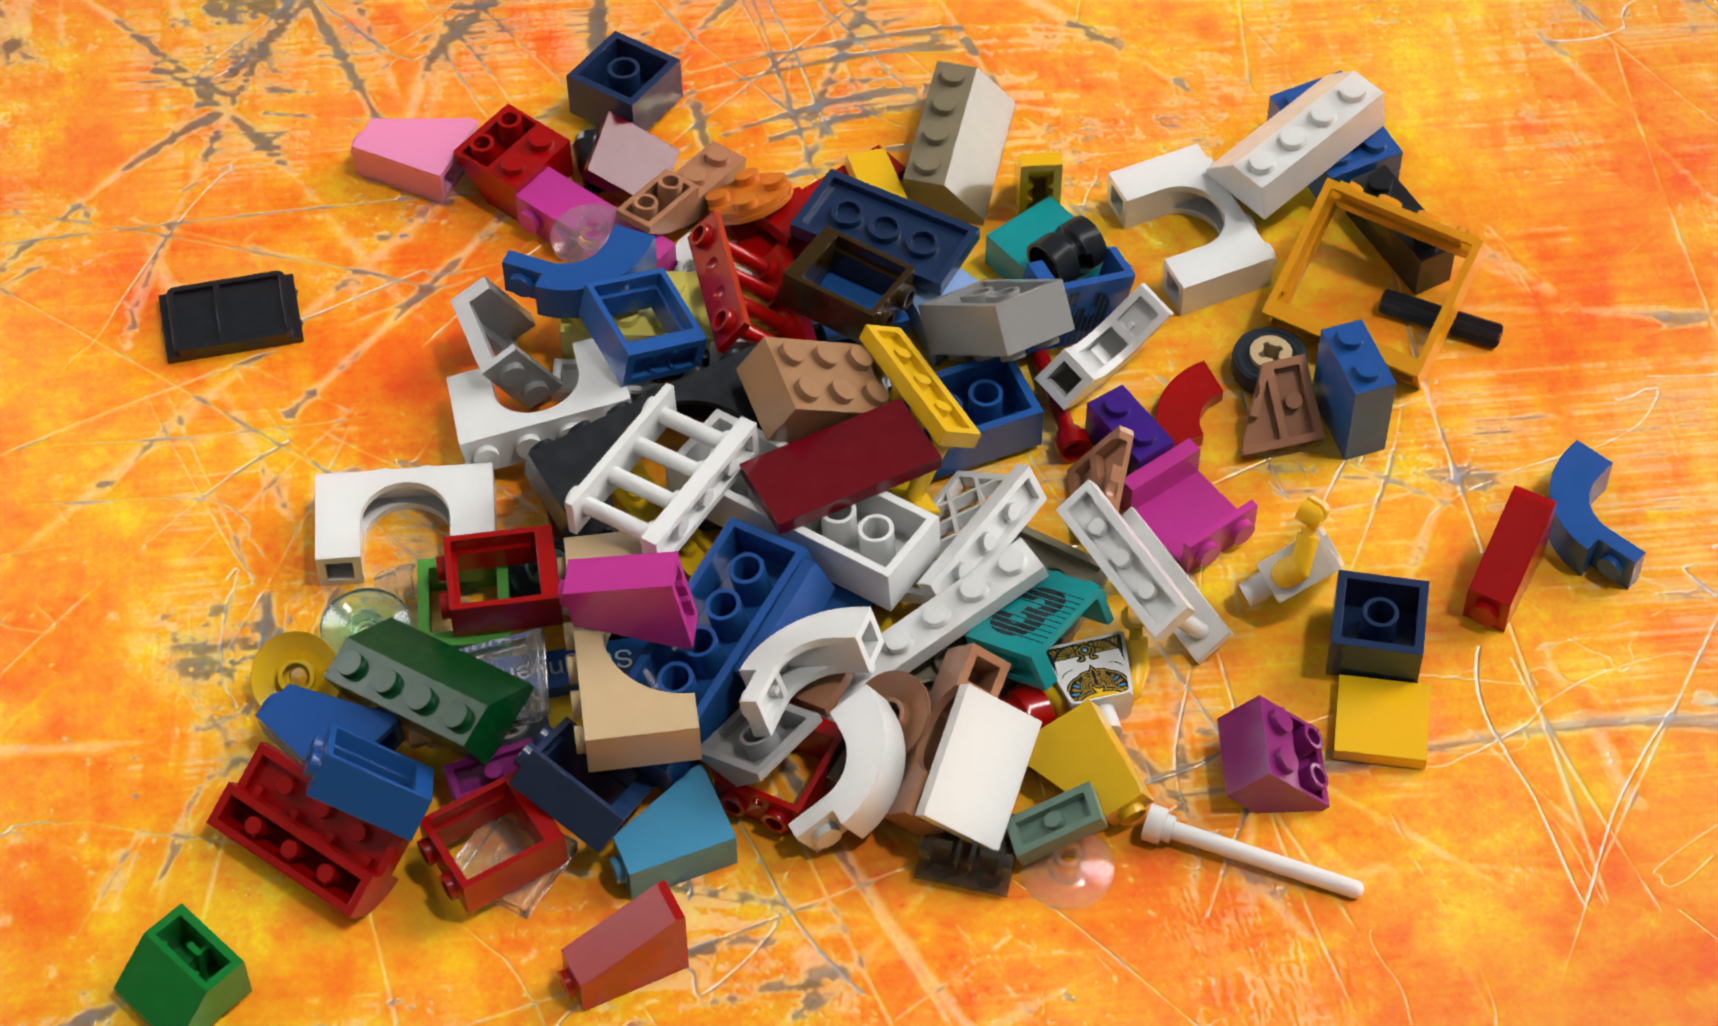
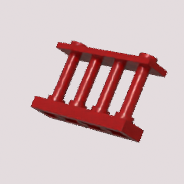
M714 209L702 222L694 226L687 238L718 352L724 354L739 338L752 345L758 344L764 337L817 341L811 319L779 304L783 273L794 262L791 249L777 243L763 257L754 254L727 239L721 213ZM734 262L752 271L753 276L735 268ZM742 290L760 299L761 305L743 296ZM750 319L766 326L769 333L751 325Z

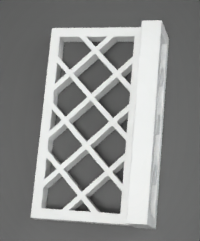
M1016 464L1008 475L958 470L932 501L941 511L938 515L939 519L951 514V517L939 522L940 536L953 530L955 533L940 539L941 552L937 555L939 558L937 559L936 557L912 585L918 584L919 588L911 587L900 602L926 603L1012 543L1047 500L1030 465ZM965 486L975 487L958 495ZM979 501V504L958 513V510Z

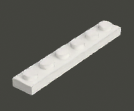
M1021 537L882 632L881 634L885 642L870 673H856L836 707L863 687L871 678L880 673L892 670L911 672L969 632L973 627L982 623L1047 578L1049 574L1044 565ZM820 714L821 717L835 722L831 715L828 717Z

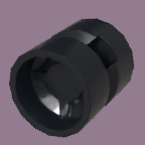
M1082 215L1071 218L1058 226L1055 233H1047L1027 247L1028 262L1043 260L1054 278L1063 279V283L1075 281L1080 275L1088 274L1101 266L1107 253L1106 242L1101 232L1094 223Z

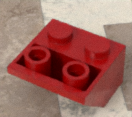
M509 103L453 150L455 159L485 200L516 221H518L515 195L548 166L567 178L573 175L570 140Z

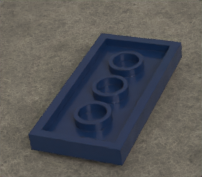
M833 169L829 170L790 224V235L809 243L827 225L915 267L912 285L939 296L942 295L980 239V228Z

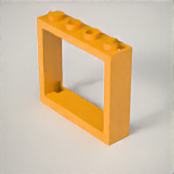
M1327 177L1261 311L1264 321L1268 326L1283 329L1294 334L1297 338L1318 347L1321 330L1337 326L1289 306L1337 207L1464 258V263L1418 358L1374 341L1393 378L1421 389L1486 255L1484 240H1481L1480 236L1470 233L1467 227L1457 226L1454 229L1442 224L1439 217L1428 211L1418 210L1417 213L1404 209L1402 208V203L1391 196L1380 194L1377 198L1363 192L1364 189L1353 181L1349 184L1342 180L1338 182Z

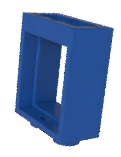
M663 267L585 283L578 315L622 387L686 373L690 369L702 364L708 338ZM652 308L667 334L627 342L612 316Z
M331 722L324 736L320 734L314 736L306 753L305 760L308 761L302 776L308 778L306 795L411 842L432 802L434 768Z

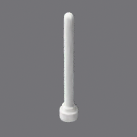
M1153 803L1149 808L1141 833L1142 840L1159 845L1161 841L1170 843L1172 839L1353 899L1361 897L1364 893V886L1359 880L1178 822V816L1170 814L1169 808Z

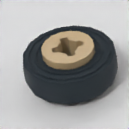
M1263 327L1253 329L1242 335L1234 345L1231 371L1235 381L1245 391L1254 394L1259 368L1262 363L1305 354L1308 364L1309 358L1304 344L1294 334L1280 328Z

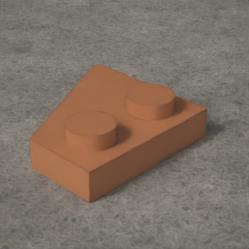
M1302 354L1262 363L1259 368L1240 448L1241 458L1325 439L1306 355Z
M1119 425L1067 469L1070 496L1089 479L1097 484L1119 512L1134 438L1133 430Z

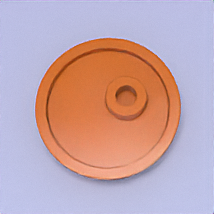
M752 167L739 171L734 176L735 181L722 188L712 190L705 198L708 204V215L714 209L721 213L724 225H739L766 217L783 207L791 199L793 187L791 182L787 180L784 172L759 173L757 168Z

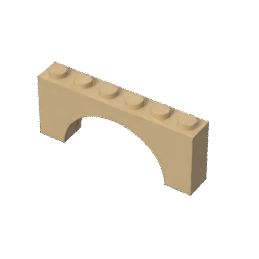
M622 531L563 538L565 556L556 557L559 580L565 579L568 559L643 554L640 540ZM562 607L563 617H570L567 607ZM573 622L563 623L566 651L575 650L576 656L567 657L570 685L579 684V690L570 691L573 719H583V725L574 726L577 754L586 753L588 772L702 760L695 693L664 692L636 682L624 674L610 658L606 646L611 633L574 626Z

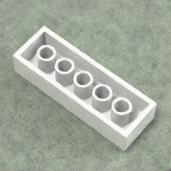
M716 409L703 424L724 432L730 430L739 419ZM757 428L759 454L757 456L789 444L785 441H767L763 431ZM690 437L677 453L699 462L706 460L715 448ZM665 467L668 490L671 492L681 490L690 478ZM740 475L705 518L724 528L732 516L808 548L812 561L818 564L831 582L889 611H892L941 552L939 516L887 491L780 535Z

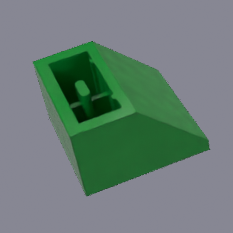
M182 903L143 933L113 988L115 994L149 1026H210L252 992L245 962Z

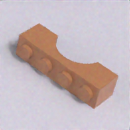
M975 643L947 650L929 694L931 716L928 728L918 745L906 754L903 780L894 803L884 817L885 819L917 836L944 832L943 829L915 816L958 688L960 684L969 683L998 698L1011 666L1009 662Z

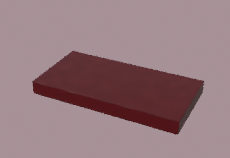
M901 398L742 462L739 466L741 476L781 535L942 468V457Z

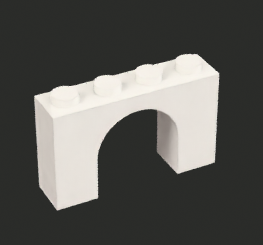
M1198 143L1108 173L1106 201L1124 229L1166 215L1185 214L1204 220L1217 231L1219 236L1209 244L1164 259L1162 288L1180 316L1271 285L1273 266L1276 265L1275 252L1268 242L1264 243L1258 234L1251 215L1243 212L1234 195L1207 175L1206 168L1213 164L1214 160L1211 157H1206Z
M593 338L572 343L579 371L578 383L573 392L559 404L542 411L522 413L511 411L500 405L494 383L483 376L480 369L446 377L459 446L465 463L493 462V470L525 462L527 453L538 442L548 438L554 441L566 435L574 425L581 421L590 420L593 422L606 416V413L612 407L621 402L633 403L629 385L623 387L620 385Z
M493 462L445 466L425 465L416 468H381L373 471H338L330 474H316L315 562L320 586L365 583L366 537L377 521L396 511L419 509L431 512L447 523L450 528V536L497 531L496 486Z

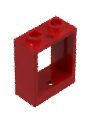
M552 524L443 537L444 555L436 556L438 582H447L448 592L439 593L442 620L451 619L454 637L563 624L562 607L558 597L559 581ZM538 562L541 594L462 603L459 571Z
M821 717L823 721L795 748L821 759L819 766L796 805L748 785L737 787L717 773L714 778L715 792L723 809L732 815H744L759 821L776 833L786 832L794 836L788 824L824 797L828 790L825 787L826 776L846 746L844 737L837 724Z
M519 769L426 815L420 823L422 839L417 841V845L423 859L429 867L434 864L438 866L442 873L439 879L446 895L451 901L459 899L468 914L569 862L565 836L554 819L509 784ZM513 811L535 845L467 880L445 845Z

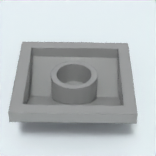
M788 703L772 736L754 737L747 718L743 716L741 708H739L701 744V761L737 787L761 782L823 720L818 713Z

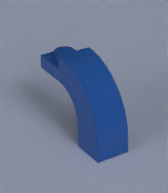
M615 225L606 243L596 254L585 260L567 264L548 262L509 250L502 261L505 290L513 292L520 297L536 299L537 314L554 318H580L578 314L585 283L655 269L657 266L656 240L653 235Z
M1576 440L1559 458L1551 476L1547 498L1557 501L1548 539L1557 555L1578 575L1582 576L1590 566H1593L1607 579L1614 580L1626 589H1629L1639 578L1646 552L1606 527L1595 516L1591 504L1606 490L1613 462Z

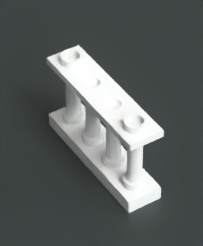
M666 383L655 396L647 399L641 413L579 486H574L567 494L564 507L569 531L577 535L589 519L593 517L639 539L643 554L678 552L722 499L728 489L740 477L739 464L755 458L759 454L757 423L741 416L730 430L721 432L677 412L674 386ZM669 427L715 449L706 460L697 462L659 445L655 441ZM644 457L690 479L681 490L671 492L630 473V471ZM616 487H619L664 508V510L655 521L646 523L604 502Z
M1088 479L1056 509L1155 639L1163 642L1174 632L1195 661L1201 664L1233 635L1232 631L1135 508L1130 507L1123 515H1120L1097 484Z

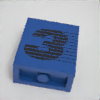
M1116 246L1108 247L1098 276L1064 283L1075 329L1060 335L1059 343L1044 348H1034L1033 346L1025 349L1026 354L1078 343L1099 326L1128 297L1136 275L1133 272L1132 266L1126 262ZM1043 260L1027 263L1022 279L1055 278Z

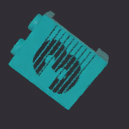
M1046 569L1049 574L1047 578L982 623L973 627L965 635L968 644L975 643L1011 664L1006 678L1047 691L1057 681V676L1046 652L1080 616L1109 625L1114 620L1106 601L1107 596L1100 585Z

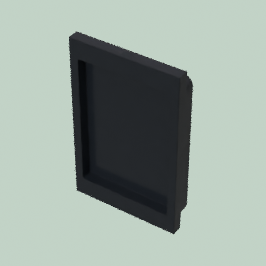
M270 271L172 287L166 294L158 295L163 325L161 331L164 333L168 364L304 342L303 321L300 319L297 301L298 290L295 288L293 274L284 275L281 271Z

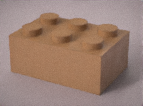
M764 337L736 368L767 441L794 442L891 402L872 356L863 344Z

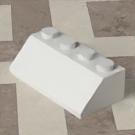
M1355 70L1326 75L1206 168V173L1265 220L1385 125L1384 92Z

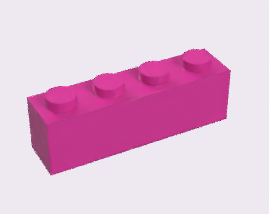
M549 166L515 195L518 223L530 234H537L551 243L559 252L567 253L579 261L596 254L606 243L615 225L646 233L616 217V207ZM650 234L655 236L657 266L655 269L663 267L665 271H674L677 266L676 244L662 235Z

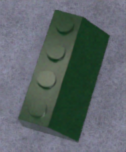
M393 617L348 637L323 676L348 699L362 706L391 714L401 725L485 767L490 763L535 688L531 683Z

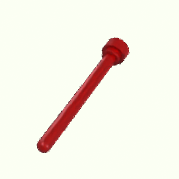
M1048 350L1031 353L1039 374L1051 362ZM1044 389L1058 428L1054 445L1059 459L1064 463H1075L1092 449L1087 431L1074 424L1069 408L1064 410Z

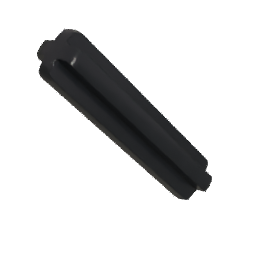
M1391 289L1384 291L1379 303V311L1382 314L1431 329L1442 308V305ZM1458 311L1448 334L1496 348L1502 338L1504 326L1498 322Z

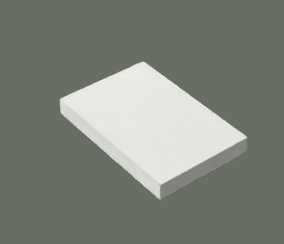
M969 683L960 684L915 816L988 852H998L1042 721Z

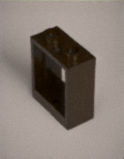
M826 225L783 273L779 304L863 344L859 337L866 324L891 327L895 315L901 309L907 310L916 294V287L912 286L915 267ZM832 269L884 295L869 310L817 284Z

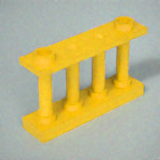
M866 324L859 339L871 354L881 380L885 374L889 378L892 385L889 392L890 400L894 401L901 398L903 403L904 401L907 402L913 417L922 430L926 428L930 433L931 443L941 455L942 460L948 449L954 447L975 448L982 434L904 331L899 327ZM937 470L887 490V492L937 516L941 512L926 492Z

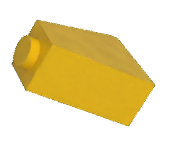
M1086 700L1039 730L1028 766L1065 792L1090 781L1096 789L1108 822L1115 826L1119 823L1121 825H1128L1141 818L1146 813L1145 807L1154 802L1102 709L1091 700Z

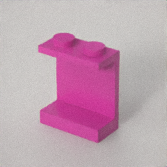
M1190 438L1126 476L1120 502V508L1124 512L1130 507L1136 509L1186 574L1199 566L1204 567L1211 564L1221 552L1234 544L1241 545L1246 542L1255 531L1258 505L1253 500L1237 509L1198 471L1201 449Z

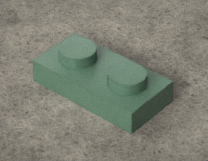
M1090 781L1011 816L1007 825L1016 858L1023 866L1108 828L1096 789Z

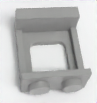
M483 276L450 300L481 374L528 410L545 401L548 396L563 386L559 378L519 348L516 339L536 326L531 313L488 278Z

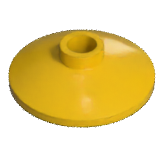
M304 631L285 632L269 639L259 649L251 666L250 683L258 704L262 706L263 702L270 695L281 692L288 684L296 685L292 681L291 675L293 670L298 667L305 670L307 680L303 685L296 686L337 698L340 691L323 677L336 657V652L319 636Z

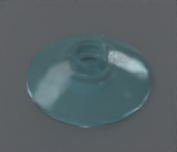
M376 588L357 589L341 595L327 607L320 623L321 638L337 654L348 637L390 617L412 626L411 616L407 606L396 595Z

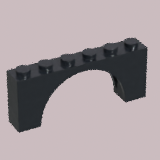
M755 343L743 350L739 347L733 348L722 355L718 362L705 368L703 365L696 366L687 371L680 380L672 383L671 385L674 386L677 412L699 422H705L716 409H719L735 418L740 419L742 416L756 422L757 428L762 430L736 371V368L757 344ZM665 383L654 386L646 392L643 398L633 403L621 402L615 405L606 413V416L593 422L584 420L577 423L566 435L554 441L548 438L538 442L527 453L524 474L564 538L619 531L591 517L577 535L570 532L564 507L565 499L569 491L574 486H579L637 418L647 399L655 396ZM609 496L604 503L614 507L611 496Z

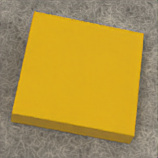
M1339 674L1332 759L1425 770L1428 752L1431 685Z

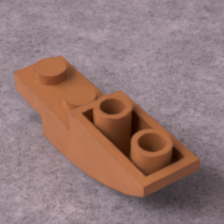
M712 141L675 173L665 168L618 207L615 216L648 234L660 235L680 230L708 214V204L705 196L712 190L722 188L734 181V176L739 171L746 169V157Z

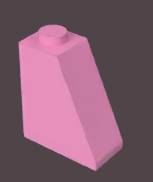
M472 118L371 119L362 133H357L352 141L351 154L354 156L356 174L444 204L465 173L455 159L453 150L479 129V122Z

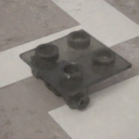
M1007 828L999 851L980 848L978 843L973 842L972 844L945 830L943 833L921 837L918 847L919 859L914 878L1007 897L1017 859Z

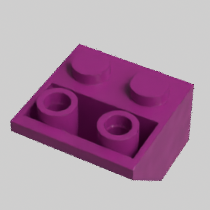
M1260 695L1217 718L1226 796L1255 813L1323 811L1330 807L1327 790L1329 781L1324 770L1321 749L1323 740L1319 729L1314 725L1305 722L1286 711L1283 707L1274 704Z

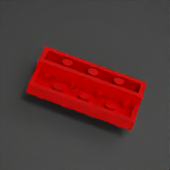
M260 742L238 783H227L206 823L349 918H360L367 915L386 898L398 881V878L392 874L410 841L307 796L308 778L302 776L305 766L271 744Z

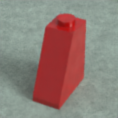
M1517 485L1514 486L1468 588L1463 616L1473 619L1482 626L1492 627L1505 632L1544 556L1557 501Z
M666 880L656 883L561 949L563 969L557 971L565 995L568 998L575 996L581 1009L585 1012L689 967L686 918Z

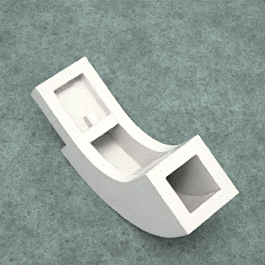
M1141 283L1099 326L1075 345L1064 348L1034 379L1064 410L1085 399L1120 370L1148 343L1147 340L1174 313L1145 283Z
M871 607L838 608L807 616L771 635L749 655L739 670L746 685V690L743 691L739 702L741 712L747 718L754 737H771L791 698L809 683L838 673H870L885 642Z
M867 684L829 712L846 743L847 757L841 778L826 796L788 824L795 838L817 853L823 848L830 847L838 842L842 834L847 830H850L862 839L872 832L894 803L903 780L906 749L901 725L888 701Z

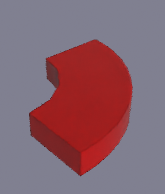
M1205 361L1196 363L1179 373L1168 384L1160 397L1155 421L1174 440V447L1188 438L1197 446L1203 445L1204 435L1200 426V419L1209 407L1222 401L1223 389Z

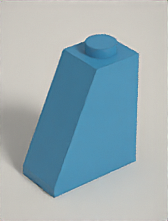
M703 764L690 769L613 837L615 856L608 858L610 870L616 884H625L631 900L663 880H666L670 887L738 863L737 837Z

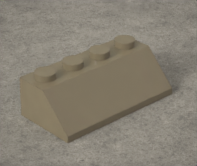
M937 61L903 177V190L908 200L963 222L984 226L1016 102L978 67Z

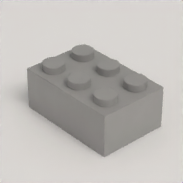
M983 279L918 305L930 355H948L949 360H959L974 356L975 361H984L1000 356L1001 362L1014 361L1026 356L1025 349L1033 346L1034 348L1052 346L1060 342V335L1075 329L1063 279Z

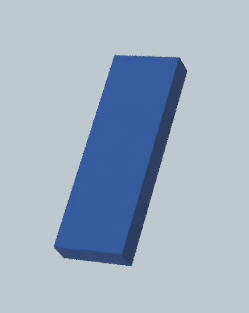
M807 559L801 561L737 664L734 671L742 681L743 678L739 671L741 666L762 642L785 626L821 612L835 590V586L815 561Z

